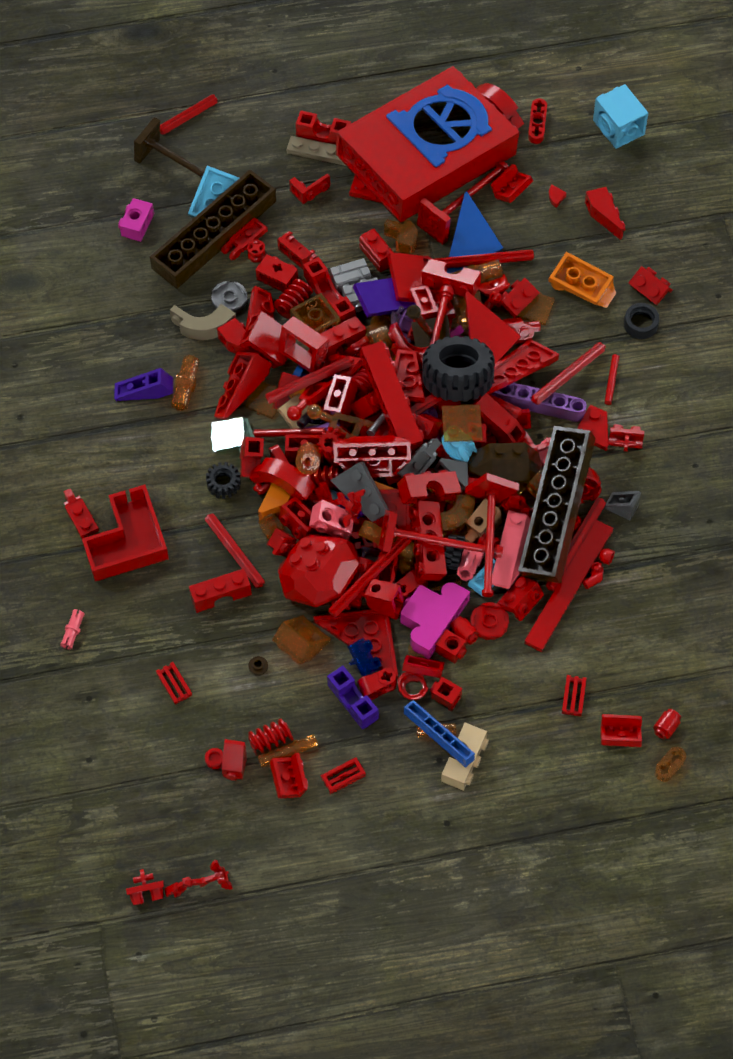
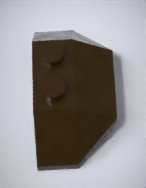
M525 442L489 443L477 449V453L472 452L468 461V472L477 475L479 478L489 473L516 483H529L542 471L539 453Z

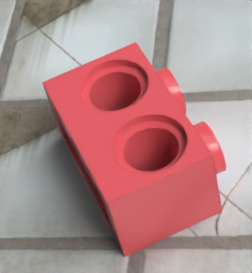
M321 500L312 507L309 527L316 529L320 533L345 539L352 534L354 521L350 519L349 527L345 528L343 518L348 514L345 509Z

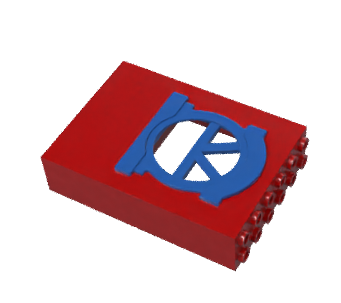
M452 66L337 131L336 155L400 222H403L419 212L420 201L424 198L433 204L493 169L498 162L506 161L515 156L519 131L460 71ZM437 102L447 103L441 116L429 105ZM454 104L464 108L471 118L470 120L445 122ZM423 110L454 143L438 145L420 138L413 124L417 113ZM470 126L471 128L466 136L461 138L451 127Z

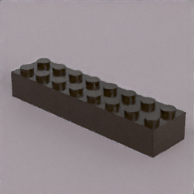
M248 170L150 256L151 269L178 289L219 253L235 233L253 218L257 219L277 201L276 189L252 170Z
M560 426L553 427L518 569L523 577L554 583L562 582L596 440L590 430Z

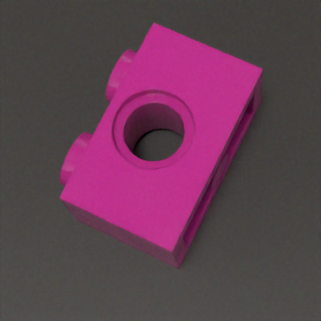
M135 198L132 199L131 203L126 206L125 215L118 224L121 236L142 241L154 216L152 203Z

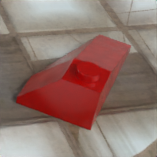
M237 352L228 369L230 377L228 382H224L223 388L225 393L219 399L214 417L217 419H227L265 380L270 373L272 363L254 352Z

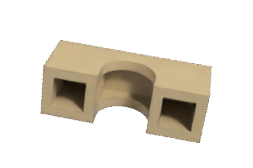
M464 723L458 739L475 753V760L465 768L456 759L449 757L442 772L441 782L463 791L466 784H471L474 776L472 774L473 768H478L481 761L480 752L481 750H486L489 739H486L487 731Z

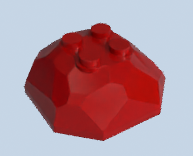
M310 534L301 538L291 549L278 568V574L286 599L319 607L343 595L361 567L356 547L350 541L323 534Z

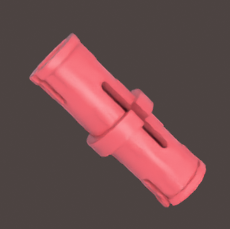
M77 609L72 611L69 624L65 626L66 632L60 644L65 649L68 646V650L73 648L76 635L80 633L79 627L85 615L80 610L77 613Z

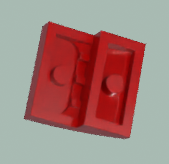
M428 285L410 288L415 305L421 309V316L425 319L437 317L441 302L439 297L440 290H430ZM451 300L448 302L445 312L449 319L455 318V311Z

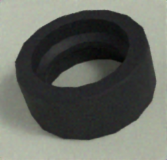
M637 303L627 309L624 317V329L630 336L637 339H647L656 333L659 325V313L653 306L646 303ZM635 315H646L652 320V325L640 328L632 324L631 318Z

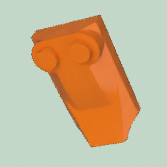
M568 252L564 254L548 280L555 290H566L590 303L605 308L609 306L616 295L613 283L614 276Z

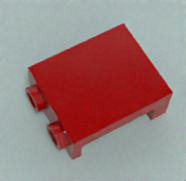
M263 311L252 315L239 346L244 349L251 346L272 361L271 367L273 369L283 366L287 361V357L278 351L282 325Z

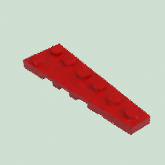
M529 339L495 363L494 383L491 389L487 391V394L489 395L546 366H550L559 360V353Z

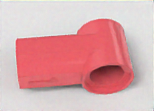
M463 550L461 563L457 570V575L461 580L468 581L473 579L477 567H480L484 553Z

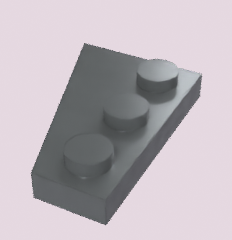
M364 461L359 462L330 480L347 498L348 493H355L365 489L364 495L361 496V512L371 522L382 518L385 510H389Z

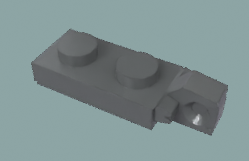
M432 438L428 443L424 442L412 454L411 461L397 474L403 478L408 473L417 475L425 472L436 459L437 453L435 451L442 443L437 438Z

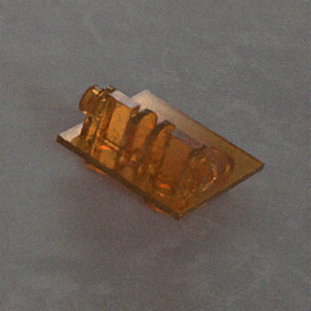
M480 405L442 406L444 442L482 440Z

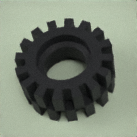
M218 462V466L212 465L213 469L209 468L208 473H206L208 491L212 495L216 494V498L222 495V499H226L225 495H228L230 498L232 493L234 495L237 494V490L240 489L241 485L240 473L237 467L234 468L233 464L228 466V462H225L224 465L221 462ZM220 476H228L231 479L226 485H220L216 482Z
M449 534V539L465 541L464 536ZM446 546L445 561L447 569L458 570L463 549Z

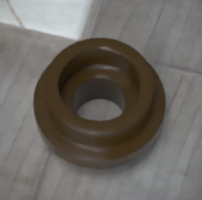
M261 656L253 657L248 664L249 671L257 676L263 675L268 670L267 660ZM256 663L262 664L260 667L255 666Z

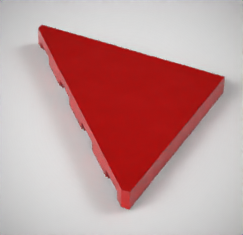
M467 291L464 298L466 300L470 339H478L480 343H485L493 352L495 363H497L517 343L521 336Z
M369 609L340 613L337 617H333L331 614L313 617L314 623L379 668L392 669L395 672L396 678H398L391 625L388 616Z

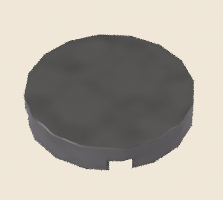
M224 281L218 284L212 291V304L215 309L222 304L237 313L246 306L248 301L246 289L238 282Z

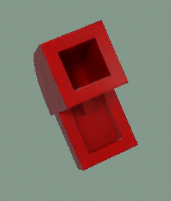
M243 438L240 449V477L250 478L254 473V468L261 464L264 438Z

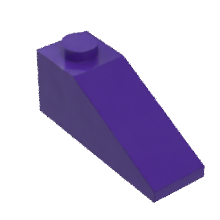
M162 368L117 382L115 383L114 399L116 401L158 399L173 394V377Z

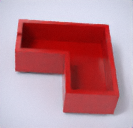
M145 484L129 489L131 502H128L125 490L108 495L118 528L82 538L95 582L169 559L167 547Z

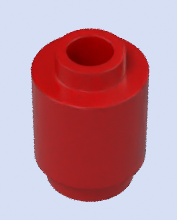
M459 616L450 624L452 632L466 640V645H472L478 639L479 631L466 618Z
M673 709L664 711L653 726L656 736L661 739H669L680 725L681 715Z

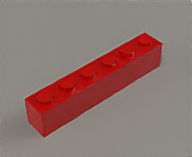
M383 341L361 347V360L391 434L410 440L411 451L418 449L422 445L424 434L421 429H418L416 414L411 412L409 397L404 395V386L402 380H398L396 375V365L391 363L389 348L384 346Z

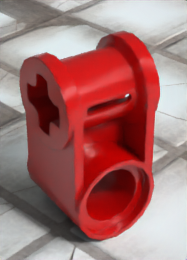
M415 569L409 571L402 579L395 583L401 587L404 602L408 596L411 597L419 585H423L426 588L428 586L426 580H418Z
M385 668L360 678L357 684L363 697L367 695L370 700H374L383 694L393 691L396 688L397 682L395 672L392 669Z

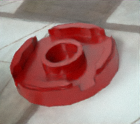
M486 602L480 604V606L472 611L470 623L479 631L478 637L485 640H495L506 633L509 626V615L501 605Z

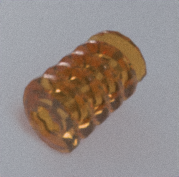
M305 443L298 449L296 467L303 474H313L319 468L321 454L319 453V447L314 443Z

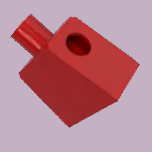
M373 579L369 586L359 594L365 597L367 606L370 609L395 620L398 619L403 609L404 598L400 585Z

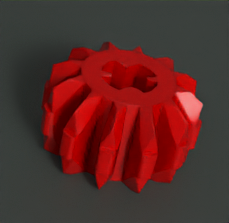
M328 427L327 431H321L323 436L317 437L320 443H317L316 446L321 447L319 453L324 454L325 458L329 459L331 457L334 459V451L331 444L344 440L347 434L341 432L340 428Z

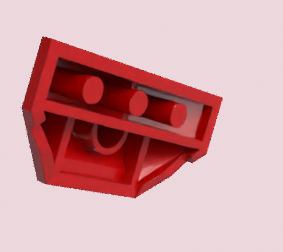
M393 435L354 436L333 443L334 462L345 471L364 461L372 477H394L411 461V441Z

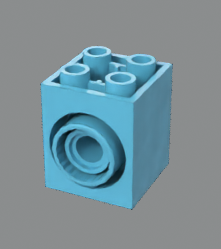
M626 84L615 87L612 91L601 94L596 98L593 121L615 149L645 135L648 112Z

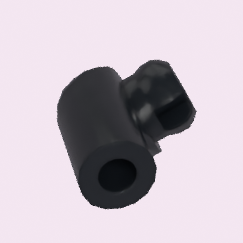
M307 411L297 421V426L304 428L308 423L322 424L324 416L318 412Z

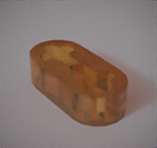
M671 748L657 764L655 776L658 780L663 782L669 781L681 768L686 759V753L682 748ZM673 755H680L679 759L677 758L674 762H671ZM669 766L668 772L662 775L660 773L661 769L664 770Z

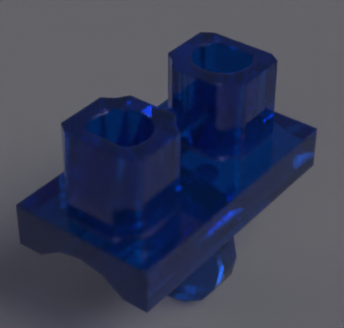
M361 638L347 646L353 657L349 664L350 666L356 664L362 677L371 675L379 670L382 664L379 658H373L370 652L373 650V645L370 640Z

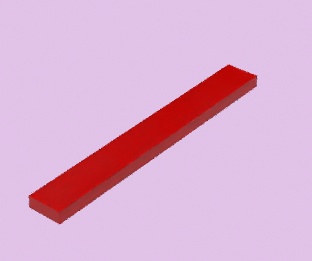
M598 520L595 521L563 575L562 582L557 585L525 639L524 644L540 652L543 651L582 585L583 580H585L592 564L595 563L600 551L612 534V527Z

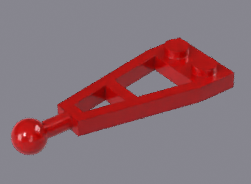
M333 354L328 358L324 367L346 356ZM348 356L351 359L352 366L338 372L340 373L338 375L351 377L363 365L361 358ZM321 380L306 387L299 397L300 403L297 406L288 408V418L293 421L299 420L302 416V410L307 405L313 406L329 393L332 380L328 383Z

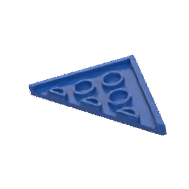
M465 192L449 257L500 252L503 250V246L468 192ZM464 267L447 268V273L458 274Z

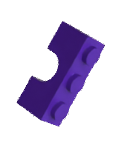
M341 666L327 676L328 687L362 730L379 719L378 708L367 695L362 696L355 685V679L344 666Z

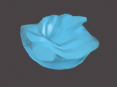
M451 428L443 434V447L454 460L468 462L472 452L477 453L471 436L465 434L462 430Z

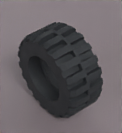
M467 336L439 339L434 344H431L423 354V384L435 397H441L445 401L468 402L470 399H478L479 396L485 395L494 383L495 358L493 352L485 343H480L478 339H470Z

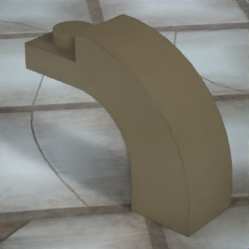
M222 304L213 313L205 317L191 316L175 305L170 309L171 320L175 325L180 326V333L196 340L217 338V328L236 318L235 312Z

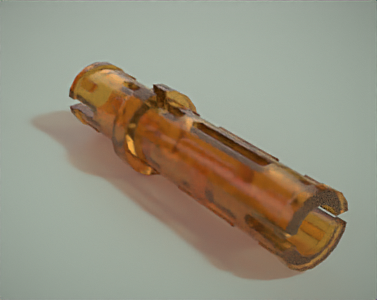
M312 734L300 740L295 739L288 745L258 755L261 767L270 765L269 761L272 758H287L294 753L301 755L302 752L317 747L316 737Z

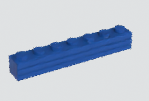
M414 700L404 707V715L465 768L475 760V753Z

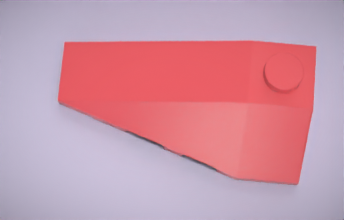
M508 510L500 541V546L503 547V554L501 558L496 559L492 574V585L509 589L520 574L518 569L531 520L526 514Z

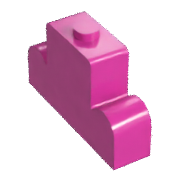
M446 583L441 589V595L423 585H419L413 595L407 597L403 605L404 608L401 611L400 622L412 629L410 638L412 650L427 659L431 658L435 652V644L446 629L450 630V624L459 617L470 601V591L455 583Z

